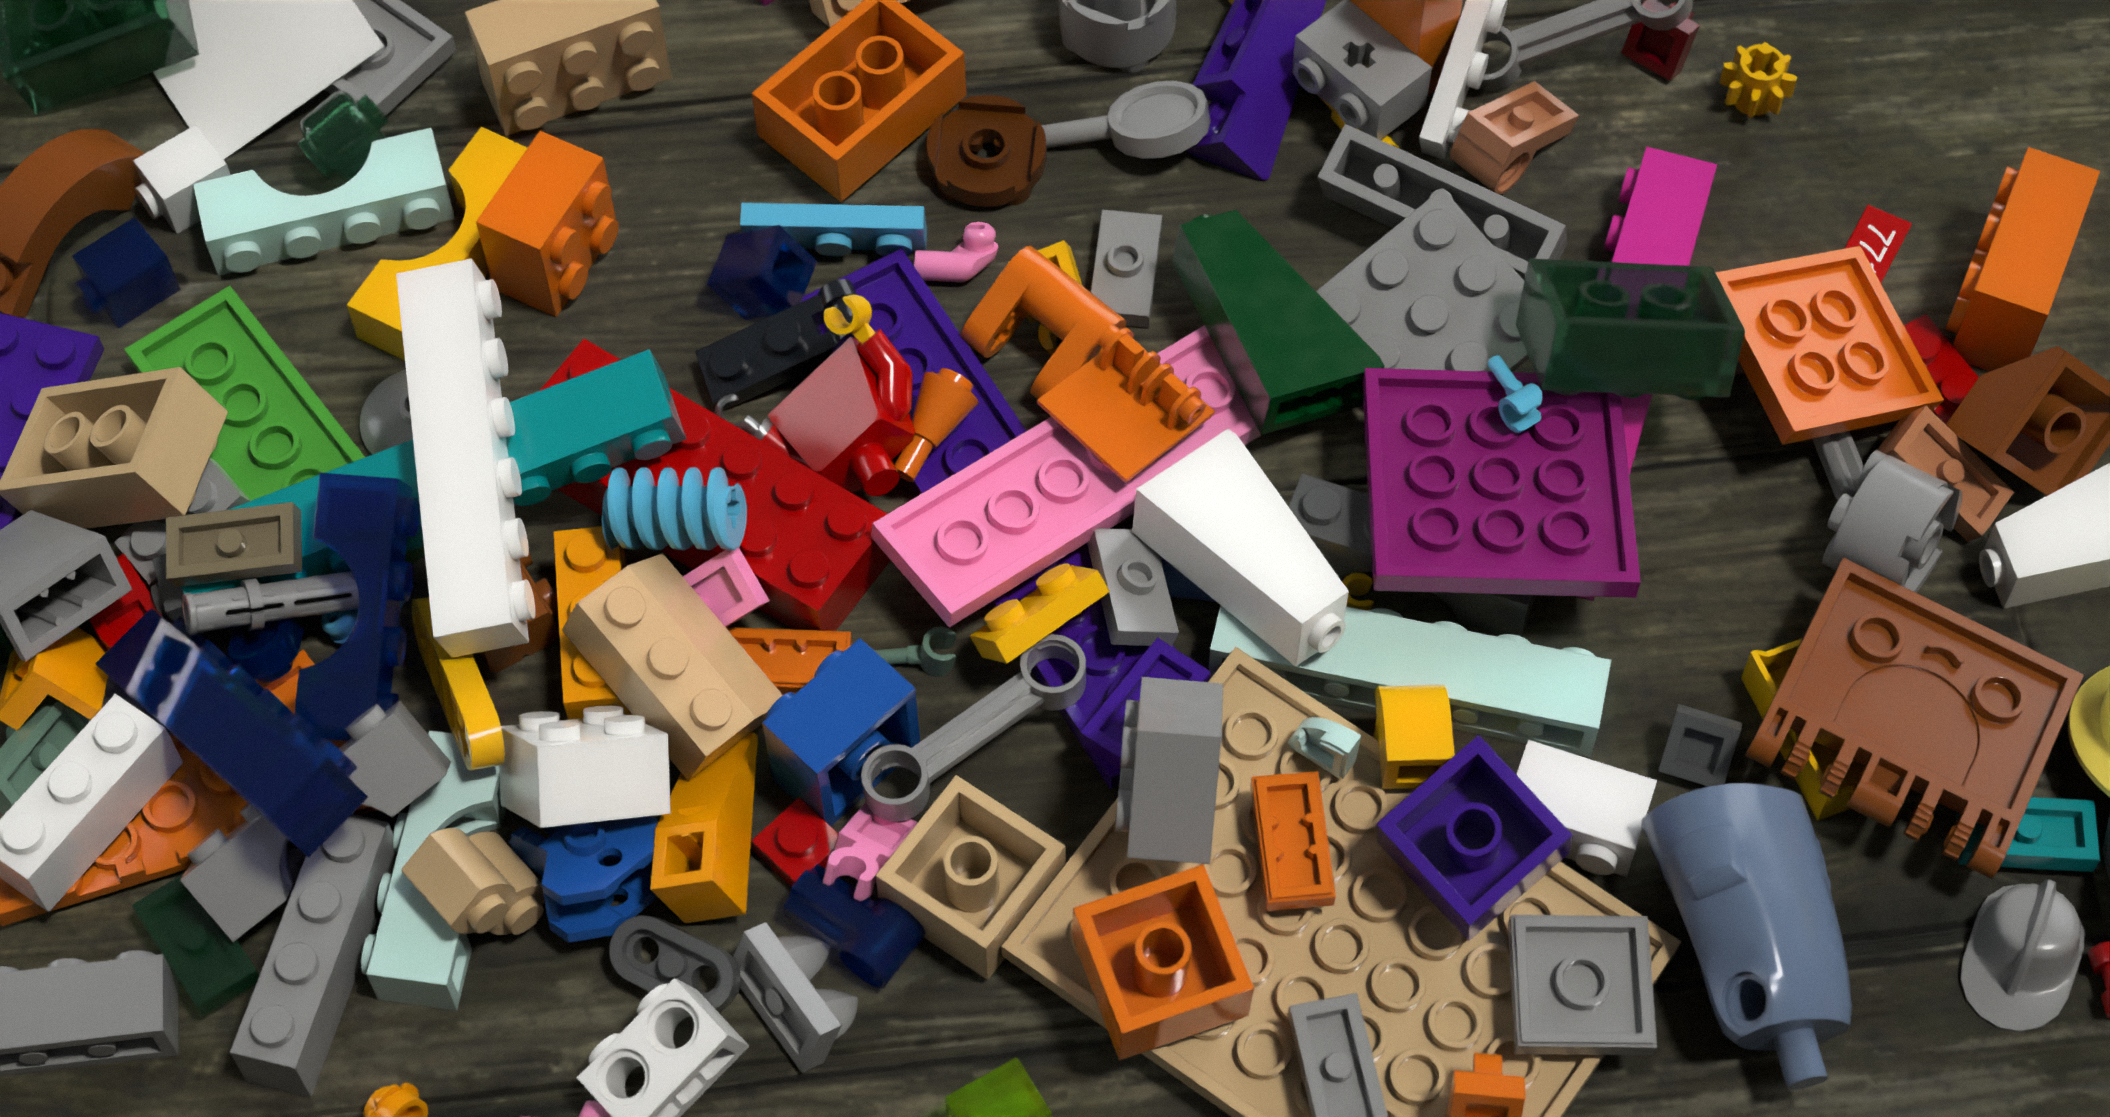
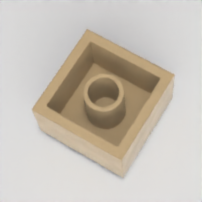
M956 775L876 874L880 909L988 980L1004 960V957L1001 956V946L1065 866L1066 846Z

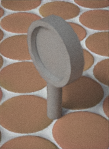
M1156 81L1137 86L1122 94L1110 106L1106 116L1041 126L1046 135V148L1112 138L1114 146L1124 154L1145 159L1163 158L1191 148L1208 133L1211 120L1203 91L1189 83Z

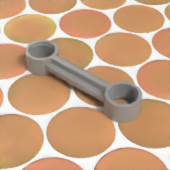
M1596 0L1511 32L1501 25L1497 34L1487 33L1484 44L1490 41L1506 43L1511 50L1510 59L1501 70L1492 74H1484L1479 88L1486 91L1505 89L1517 80L1522 71L1523 64L1640 22L1655 30H1669L1677 27L1689 16L1693 7V0H1679L1674 7L1664 12L1648 11L1641 5V0Z
M1047 635L1022 653L1020 660L1021 672L914 747L910 748L905 745L893 744L875 750L866 759L861 773L864 798L868 808L876 816L887 821L898 822L915 817L924 809L929 800L930 783L1037 707L1055 711L1075 704L1083 695L1086 687V659L1081 647L1066 636ZM1049 658L1063 659L1071 663L1077 672L1076 676L1069 683L1059 687L1043 686L1037 683L1030 676V673L1037 663ZM890 768H905L911 770L919 777L917 788L908 796L898 799L885 798L876 793L872 786L874 779L881 772Z

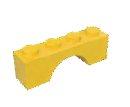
M480 127L448 170L457 204L465 212L460 228L444 246L426 256L402 261L381 259L347 303L358 339L405 361L396 273L472 259L483 276L486 277L489 270L476 221L527 150V147Z

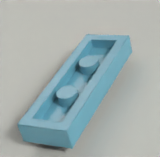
M741 203L740 227L746 248H755L756 251L763 254L783 255L789 253L791 249H815L816 252L826 256H844L851 253V250H876L878 254L887 256L902 248L905 254L909 256L912 251L926 250L927 224L924 206Z

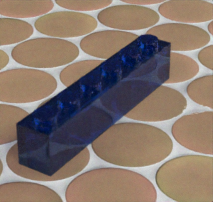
M151 608L95 663L141 709L156 722L164 726L169 734L308 858L368 798L349 778L358 767L330 740L326 741L297 713L294 715L267 688L264 690L251 675L238 664L235 665L211 641H206L199 633L189 635L184 619L181 616L170 624Z

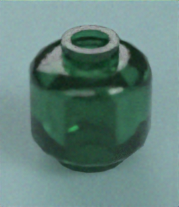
M337 91L302 119L300 130L304 137L297 143L310 161L327 179L336 174L344 180H350L365 164L372 142L387 138L381 128L390 121L367 94L357 101L350 93Z

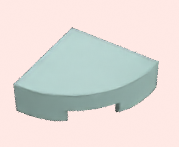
M1311 717L1302 721L1288 740L1290 748L1329 773L1343 779L1356 762L1361 735L1334 721Z

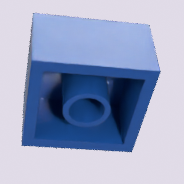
M861 638L844 652L837 650L827 656L817 668L814 678L796 694L789 692L781 696L771 706L765 720L762 722L772 780L794 801L798 798L803 800L830 826L864 798L861 778L862 768L866 759L875 750L893 744L912 748L920 742L915 687ZM890 768L881 772L872 783L873 788L896 768Z

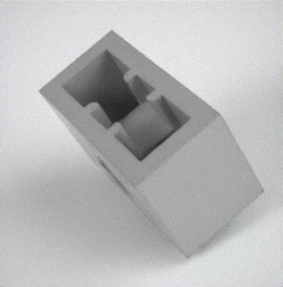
M1350 0L1341 1L1295 36L1292 74L1295 75L1299 84L1307 92L1317 94L1332 106L1347 125L1381 140L1427 104L1432 67Z

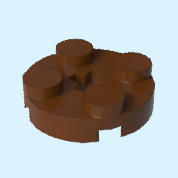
M977 95L959 101V109L949 113L944 119L942 112L932 123L927 136L928 167L937 183L939 194L950 201H960L980 207L1004 204L1016 206L1024 203L1030 197L1032 187L1042 177L1046 166V135L1040 122L1037 121L1036 125L1035 121L1026 115L1025 107L1017 101L997 95ZM983 143L994 144L995 152L999 154L992 158H980L971 151H981Z

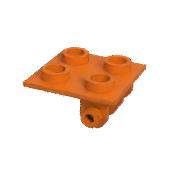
M1111 325L1102 333L1098 340V344L1103 348V351L1037 399V404L1122 481L1127 483L1213 417L1215 411L1201 399V392L1196 387L1189 388L1174 375V368L1169 363L1161 364V357L1155 351L1148 353L1145 348L1133 339L1134 333L1129 328L1120 330L1116 325Z

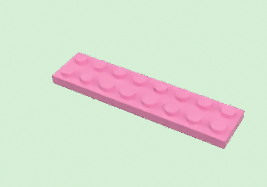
M1205 325L1157 354L1161 357L1160 363H1169L1174 368V375L1189 388L1196 387L1201 392V399L1215 411V415L1127 483L1122 481L1065 428L1050 417L872 523L871 538L948 627L958 623L1090 541L1094 530L1099 528L1110 529L1133 515L1136 489L1226 429L1229 428L1234 432L1244 445L1261 436Z

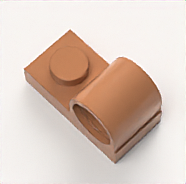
M1534 81L1468 112L1450 151V159L1491 191L1499 195L1504 194L1525 173L1536 150L1570 134L1579 115Z
M1927 406L1914 410L1909 415L1902 417L1877 449L1884 454L1891 455L1931 474L1962 491L1961 508L1953 528L1967 542L1980 538L1985 534L2014 493Z

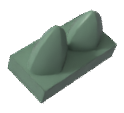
M49 694L18 731L10 726L6 728L7 741L0 748V812L3 816L91 721Z

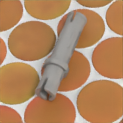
M378 565L371 566L368 569L313 575L305 578L259 584L258 580L253 578L241 580L240 587L194 594L190 592L183 593L182 610L186 630L189 635L239 626H246L248 631L263 630L266 622L313 615L318 616L374 606L385 607L387 599L386 585L382 569Z

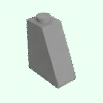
M33 510L28 511L0 530V623L21 660H29L133 590L104 535Z

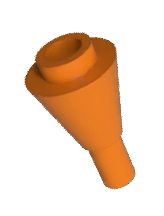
M941 368L938 373H923L912 416V423L916 431L914 439L900 453L894 464L900 478L914 482L931 450L936 449L979 404L978 399L971 392L973 384L961 374L947 368Z

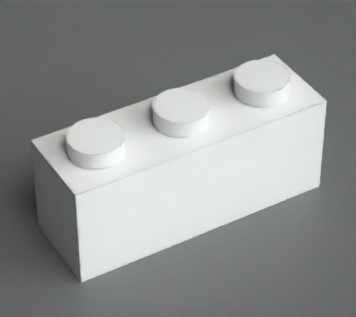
M115 694L0 819V878L47 912H50L183 764L166 728Z

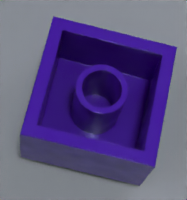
M1480 735L1475 737L1376 824L1377 843L1468 942L1570 853L1573 834Z

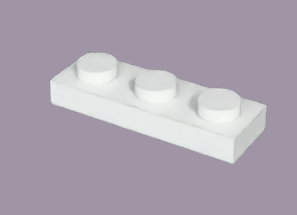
M1466 0L1419 136L1422 153L1445 159L1450 142L1454 143L1467 113L1470 112V110L1462 108L1469 87L1479 89L1487 68L1489 55L1481 53L1487 33L1497 34L1499 32L1508 0Z

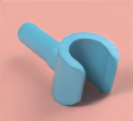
M1501 356L1491 357L1487 363L1488 367L1500 382L1507 395L1499 401L1500 416L1511 431L1521 433L1541 421V412L1536 407L1542 403V391L1534 383L1523 386L1516 379Z

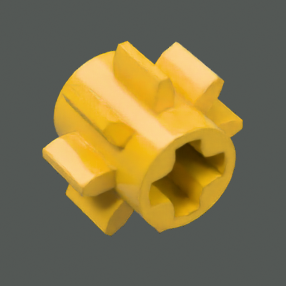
M1765 42L1750 46L1747 49L1741 45L1738 46L1733 63H1724L1719 83L1729 87L1725 104L1734 105L1739 111L1747 114L1750 118L1766 114L1769 111L1775 115L1779 114L1783 99L1793 96L1797 82L1795 75L1787 73L1791 56L1782 55L1779 50Z

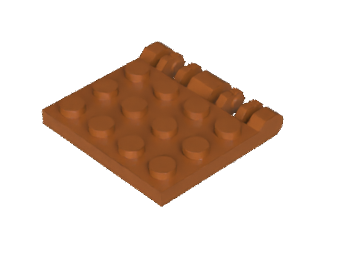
M1843 557L1745 756L1770 768L1789 729L1799 733L1780 773L1794 780L1797 774L1802 773L1810 757L1809 750L1813 742L1822 744L1836 751L1837 754L1833 762L1828 764L1820 780L1821 787L1818 791L1819 793L1832 799L1840 787L1852 760L1865 767L1853 788L1846 807L1890 828L1909 789H1912L1922 795L1908 820L1903 835L1915 841L1921 835H1924L1934 818L1933 811L1937 803H1940L1960 813L1955 824L1951 826L1944 839V848L1941 854L1956 861L1965 848L1976 822L1985 827L1975 843L1966 867L1992 879L2007 854L2084 675Z

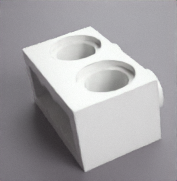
M674 978L669 984H662L654 988L642 999L637 1008L639 1015L620 1034L615 1033L608 1036L593 1049L588 1059L590 1065L577 1079L612 1117H681L744 1053L749 1045L697 989ZM692 1016L694 1021L693 1035L688 1043L680 1048H676L673 1042L674 1030L680 1021ZM643 1066L645 1071L644 1085L639 1093L628 1098L625 1092L626 1079L632 1070Z

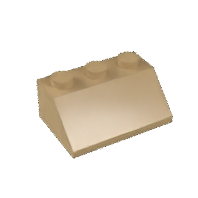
M663 553L626 566L576 603L562 628L564 634L633 715L645 717V724L668 734L669 758L688 781L759 727L765 720L771 706L783 696Z

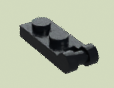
M847 279L829 282L819 290L818 295L695 351L713 404L716 406L718 401L726 395H737L739 400L726 403L722 410L725 411L818 368L850 337L855 338L852 333L838 335L829 331L822 334L820 324L825 323V309L831 307L839 309L846 321L851 324L853 319L852 311L843 301V297L857 295L853 283Z

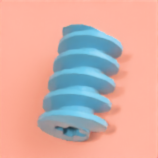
M640 467L636 471L633 486H631L629 475L624 468H615L611 472L608 488L604 493L602 507L603 535L606 544L611 550L619 546V544L622 548L628 550H637L643 545L652 550H661L667 547L668 544L671 548L677 550H686L693 544L701 550H711L718 544L722 549L736 550L744 537L747 523L745 493L742 486L738 483L734 486L728 485L725 470L721 467H714L711 470L707 486H704L701 472L696 467H690L686 470L682 486H679L677 473L671 467H665L661 471L658 486H655L652 472L647 467Z

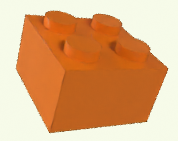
M538 132L476 221L491 279L495 281L499 293L554 317L558 316L569 299L573 300L579 296L587 281L588 270L600 253L605 254L611 249L619 230V223L616 220L611 197L612 189L609 186L603 157L545 132Z
M1204 864L1073 908L1072 939L1119 1060L1249 1016L1254 987Z

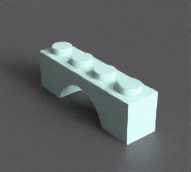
M432 128L372 141L368 158L361 170L344 185L323 194L297 196L280 192L267 185L254 170L193 184L205 243L218 276L231 272H248L261 265L294 257L306 258L315 255L319 251L352 243L364 244L374 241L378 237L402 231L427 229L437 223L455 219Z
M429 731L428 735L451 763L446 776L411 802L408 813L401 812L397 817L393 834V848L398 853L393 873H384L380 881L377 908L382 915L377 935L369 934L365 940L361 958V970L363 974L367 975L378 1000L457 1011L472 952L471 944L467 934L455 932L406 878L401 869L429 834L442 829L456 828L470 836L479 832L502 828L506 808L501 805L499 766L469 771L465 766L453 734Z

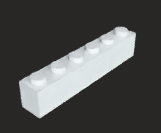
M472 259L396 273L433 638L451 657L529 643L527 620L535 618L536 608L531 585L527 579L522 580L520 558L528 557L529 546L523 521L521 518L515 519L513 497L521 496L522 484L516 460L513 457H508L506 437L515 434V422L510 402L507 397L502 398L500 377L508 375V361L503 342L500 338H495L493 318H498L502 315L497 285L493 279H485Z

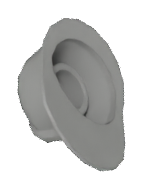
M2046 879L2040 885L2032 883L2004 886L1989 895L1978 911L1962 960L1960 981L1966 1001L1978 1016L1999 1029L2024 1032L2041 1028L2059 1015L2069 997L2084 949V929L2074 906L2063 894L2056 891L2055 881Z

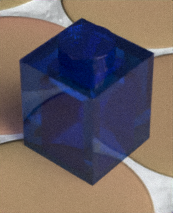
M135 217L72 255L82 277L81 280L74 283L79 295L94 314L104 310L118 328L126 325L181 290L167 255Z
M780 225L731 234L726 237L707 285L745 320L771 316L802 301L818 261Z

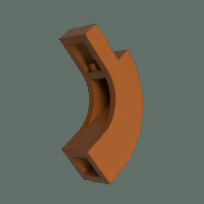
M80 129L60 135L30 154L11 172L0 186L1 312L16 317H26L52 254L64 236L78 222L97 211L130 210L137 194L135 188L142 182L133 160L144 155L143 151L107 129Z

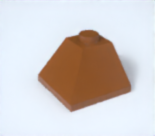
M2056 346L1980 375L1946 426L1960 439L2048 496L2088 475L2110 445V382L2073 355Z

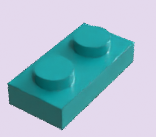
M2031 797L2000 867L2094 872L2100 861L2094 800ZM1955 811V817H1956V820H1957V818L1959 817L1960 813H1958V812ZM1976 822L1968 842L1958 858L1960 865H1967L1975 843L1985 827L1984 825Z

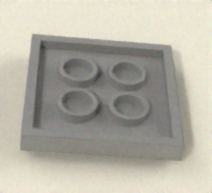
M1443 188L1316 291L1380 356L1385 368L1491 371L1487 363L1491 357L1499 355L1511 372H1514L1563 332L1561 322Z

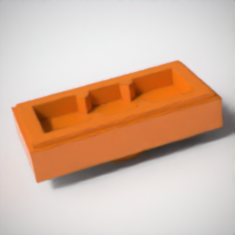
M726 627L782 695L789 692L796 694L814 678L817 668L827 656L837 650L844 652L853 644L851 632Z
M1319 772L1251 777L1250 790L1266 911L1334 906L1336 894Z

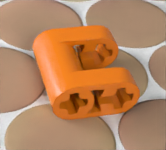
M1026 246L1010 260L966 321L961 331V337L982 356L989 358L1008 342L1028 314L1051 331L1062 342L1042 368L1031 387L1030 393L1036 399H1039L1103 351V348L1098 344V340L1108 327L1116 325L1121 330L1126 328L1127 321L1035 248Z

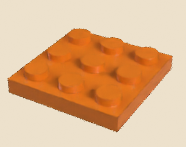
M1861 246L1711 273L1701 286L1782 445L1898 421L1902 417L1909 415L1912 411L1927 406L1933 412L1944 401Z

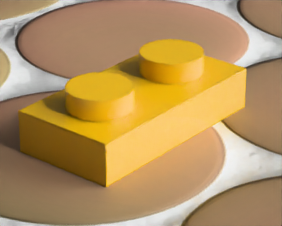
M1068 563L1058 565L1041 575L1036 581L1038 588L1022 600L1012 599L993 608L984 617L987 624L970 635L980 655L983 658L1007 664L1102 598L1110 591L1099 571Z

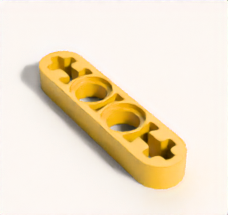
M429 597L413 599L412 620L417 645L465 766L469 771L503 765L505 751L500 721L473 655L451 657L433 638Z

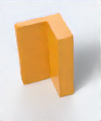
M76 627L27 661L21 660L14 649L10 654L0 694V721L18 731L48 694L92 720L102 709L112 655L100 640L79 627Z

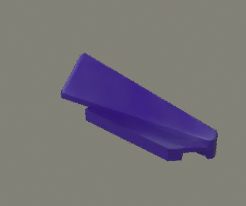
M1234 0L1193 83L1195 87L1203 91L1207 101H1212L1208 106L1211 120L1208 133L1196 145L1186 150L1191 156L1256 180L1269 179L1299 87V82L1295 75L1292 74L1295 36L1321 17L1326 0Z

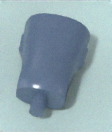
M1733 783L1697 789L1657 806L1642 819L1641 828L1691 939L1714 1013L1723 1034L1738 1046L1746 1049L1776 1050L1785 1083L1789 1090L1804 1089L1826 1081L1828 1076L1818 1044L1846 1033L1850 1027L1852 1011L1851 990L1843 939L1830 891V878L1827 874L1820 842L1815 836L1802 796L1797 792L1773 786Z

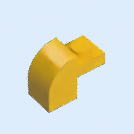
M1439 684L1376 687L1377 717L1373 738L1379 741L1382 789L1418 788L1455 756L1451 710L1446 686Z

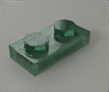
M183 873L132 904V907L200 1014L204 1017L257 984L259 974L237 939L232 942L180 881L184 875Z

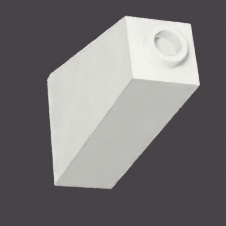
M1229 428L1136 489L1132 533L1295 667L1317 651L1324 653L1330 650L1339 641L1346 626L1344 617L1348 589L1240 438Z
M2110 463L1995 523L1984 549L1980 552L1979 565L1986 585L1990 588L1995 587L2003 609L2110 586Z

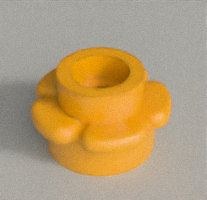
M407 1082L400 1086L392 1084L379 1088L370 1096L364 1108V1117H428V1107L419 1098L418 1089L413 1084Z

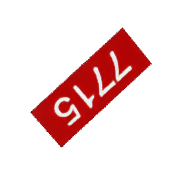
M1868 204L1844 249L1861 246L1880 283H1882L1913 223Z

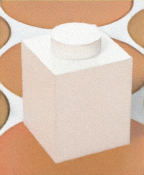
M197 125L133 160L142 184L135 188L141 203L153 219L163 215L176 234L201 221L193 184L231 175L226 162Z

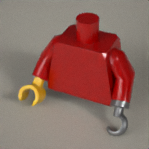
M854 294L843 297V301L852 311L853 319L851 324L846 321L843 313L836 307L825 309L824 321L831 332L838 335L852 333L855 338L850 337L777 405L768 414L771 422L765 418L760 424L748 414L743 421L732 424L850 492L858 491L863 487L868 495L881 496L894 489L898 484L900 477L892 460L913 441L916 432L909 414L912 408L913 373L909 364L880 328L874 331L869 325L872 318L870 303L864 297ZM730 394L722 397L715 406V414L725 419L722 413L723 406L728 402L739 400L737 395Z

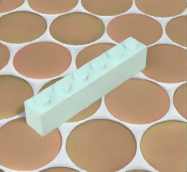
M1220 605L1210 647L1209 671H1211V677L1233 649L1237 647L1319 702L1376 713L1375 689L1377 686L1444 684L1448 692L1452 729L1523 744H1527V741L1531 740L1586 757H1591L1600 726L1611 660L1596 657L1588 650L1577 647H1567L1560 650L1531 644L1527 639L1517 635L1503 634L1496 637L1467 631L1463 626L1453 622L1439 621L1432 624L1403 618L1399 613L1389 609L1377 608L1367 611L1346 606L1344 617L1346 626L1339 641L1330 650L1324 653L1317 651L1295 667Z

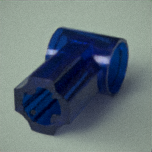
M819 864L810 870H805L792 886L791 893L783 906L785 916L837 950L841 961L863 981L877 988H885L924 939L926 932L923 926L910 912L889 899L878 898L875 902L868 897L863 901L853 898L856 889L838 877L830 886L823 883L826 869Z

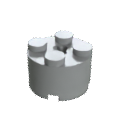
M1059 0V25L1062 43L1066 49L1075 52L1091 63L1105 67H1118L1124 72L1132 73L1144 69L1149 60L1157 56L1168 45L1175 30L1176 0Z
M1875 450L1868 458L1859 479L1861 486L1855 496L1843 494L1830 515L1827 527L1837 533L1826 548L1822 564L1836 571L1844 557L1917 593L1942 553V550L1936 547L1941 538L1943 528L1950 532L1953 530L1961 508L1963 493L1961 490L1891 455Z

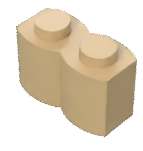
M456 828L438 830L429 834L401 869L406 878L457 933L468 934L489 931L495 935L511 933L518 935L530 929L540 919L544 911L542 905L545 899L542 882L495 832L485 831L467 836L462 830Z

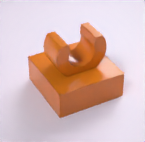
M1474 1053L1473 1072L1454 1070L1446 1117H1522L1525 1103V1077L1502 1075V1055Z

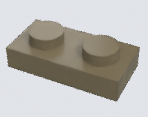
M293 502L166 518V579L174 587L302 572L301 510Z

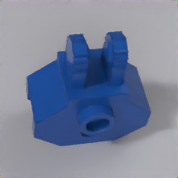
M644 816L544 827V831L549 834L547 839L537 832L534 833L532 829H528L526 826L524 828L520 827L511 834L512 837L509 843L513 851L532 870L543 876L542 888L549 928L552 932L567 942L612 936L624 921L638 915L658 898L650 890L655 829L658 824V820L655 817ZM615 895H624L628 898L621 905L611 906Z

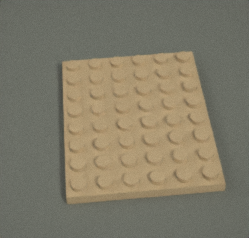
M1235 647L1208 681L1211 683H1223L1222 740L1210 864H1204L1254 987L1250 1012L1247 1017L1142 1052L1141 1054L1231 1117H1312L1287 1016L1289 1006L1357 993L1388 1117H1446L1454 1070L1473 1072L1474 1053L1502 1055V1075L1525 1077V1103L1522 1117H1562L1605 1055L1515 1054L1508 921L1510 915H1642L1560 861L1468 942L1377 843L1376 824L1417 788L1382 789L1378 740ZM1311 717L1331 720L1361 735L1356 762L1343 779L1341 777L1337 778L1289 747L1288 740L1303 720ZM1318 771L1336 894L1334 906L1266 911L1250 790L1251 777ZM1118 798L1001 946V956L1106 1029L1104 1019L1072 939L1073 908L1202 865L1200 863L1128 858L1129 832L1115 831ZM1648 920L1652 984L1654 985L1677 952L1682 941Z

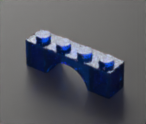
M320 473L313 538L336 551L350 567L357 583L359 609L353 630L345 643L324 661L299 670L293 737L313 742L345 744L352 738L346 731V728L364 712L376 704L385 712L399 701V695L391 693L394 667L402 666L406 653L405 628L398 627L401 601L407 602L409 600L413 585L411 562H405L407 536H415L417 533L420 506L418 498L411 497L412 487L398 478Z

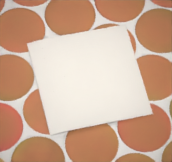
M145 0L120 18L132 41L189 128L197 125L223 160L384 47L353 0Z

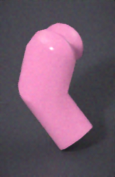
M970 223L964 229V241L951 252L916 250L914 267L924 281L959 283L969 281L995 259L998 251V244L994 242L996 238L995 230L988 223Z

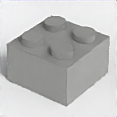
M1142 677L1140 701L1126 700L1115 831L1129 832L1128 858L1210 864L1222 740L1223 683Z

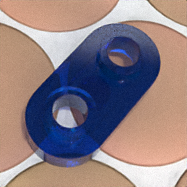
M307 616L266 622L263 630L248 631L246 626L234 627L228 647V655L239 676L245 680H257L260 683H267L277 680L289 672L293 666L292 661L299 653Z

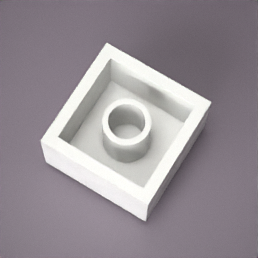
M593 706L583 709V718L560 720L559 713L530 712L519 715V724L501 726L505 751L504 764L499 765L501 805L536 826L543 828L671 814L668 734L645 724V717L623 714V707Z

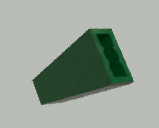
M1237 210L1217 215L1205 214L1187 223L1180 224L1172 263L1261 435L1364 406L1362 386L1365 368H1385L1380 356Z

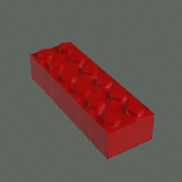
M583 339L539 391L621 359ZM671 388L669 389L684 429L686 440L673 444L667 453L649 460H639L636 458L612 467L610 473L599 480L588 483L575 481L557 488L560 492L602 516L604 493L608 488L611 472L615 468H624L629 475L630 484L633 486L636 471L640 467H647L652 472L655 486H658L661 471L665 467H671L677 473L679 486H682L686 470L690 467H696L701 472L704 486H707L711 470L714 467H721L725 470L728 485L734 486L738 483L742 486L745 493L747 523L739 548L770 600L758 609L793 630L836 631L891 561L871 538L872 523L888 513ZM668 544L667 547L660 551L694 570L726 549H722L718 544L711 550H701L693 544L686 550H677L671 548Z

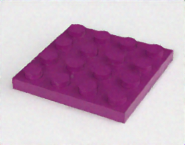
M1365 368L1362 386L1374 591L1636 598L1641 581L1619 376L1512 372L1523 386L1534 383L1542 391V403L1536 407L1541 412V421L1521 433H1515L1505 425L1500 416L1499 401L1507 395L1492 371Z

